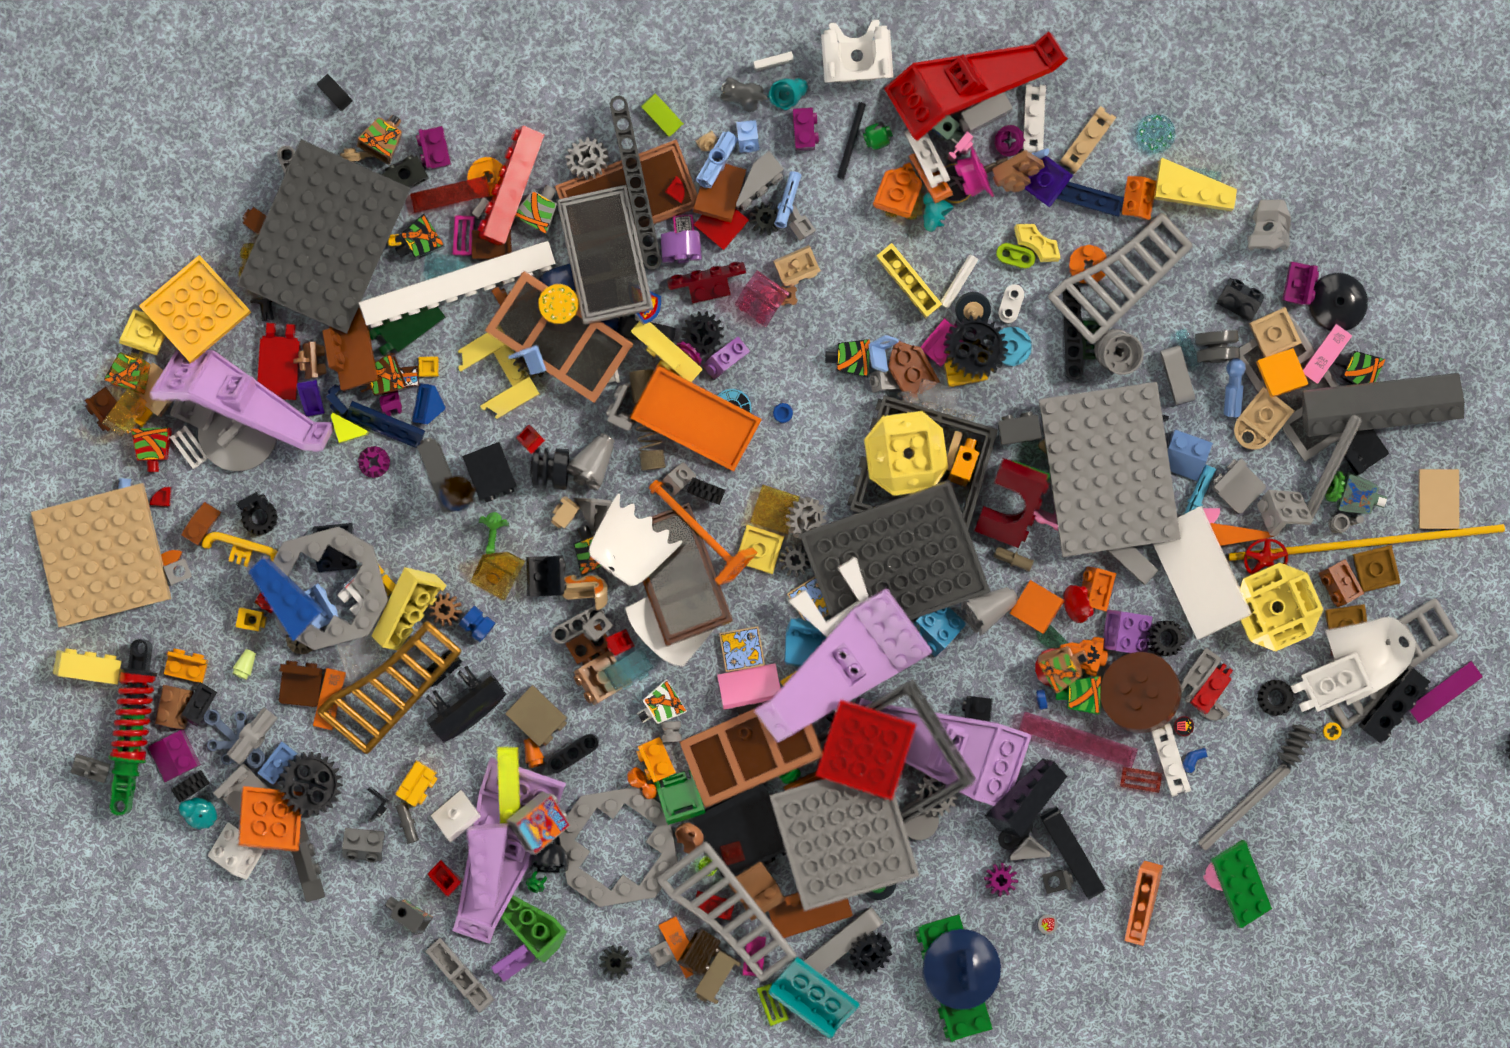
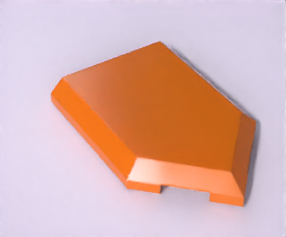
M910 162L900 168L891 169L884 173L873 201L875 208L905 218L911 216L922 188V182L915 174Z

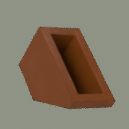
M204 502L190 519L181 535L196 545L201 546L204 537L209 534L222 512Z

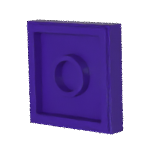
M1045 156L1041 158L1045 167L1039 170L1037 174L1028 176L1031 183L1025 186V190L1046 206L1051 207L1073 175L1051 158Z

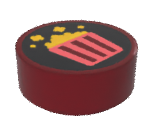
M1178 717L1174 722V730L1178 735L1188 736L1194 730V723L1189 717Z

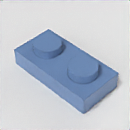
M282 741L258 771V774L274 785L280 778L278 775L284 772L282 767H288L287 761H293L294 756L298 753Z

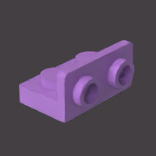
M522 944L495 963L491 968L495 974L498 973L503 981H506L532 963L536 957L525 944Z

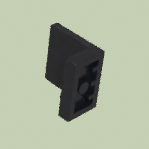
M1374 429L1356 431L1344 458L1356 475H1360L1367 468L1387 456L1389 452Z
M353 523L313 526V533L339 526L353 534L354 528ZM330 545L327 546L320 561H316L318 572L357 568L355 559Z

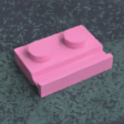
M969 132L954 147V153H949L948 160L953 164L957 156L960 157L962 153L966 155L974 144L972 143L973 136Z

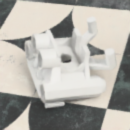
M872 20L864 36L850 38L843 34L836 23H830L829 30H824V34L821 35L825 83L893 78L891 37L887 26H879V20ZM860 50L863 53L862 60L858 62L853 61L851 58L852 51Z

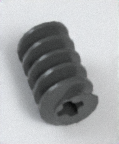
M1292 724L1295 732H1288L1292 739L1285 738L1284 741L1288 746L1281 745L1284 753L1278 752L1277 756L1282 761L1298 768L1294 763L1302 762L1298 755L1305 756L1302 748H1309L1305 742L1313 741L1309 734H1316V732L1301 724Z

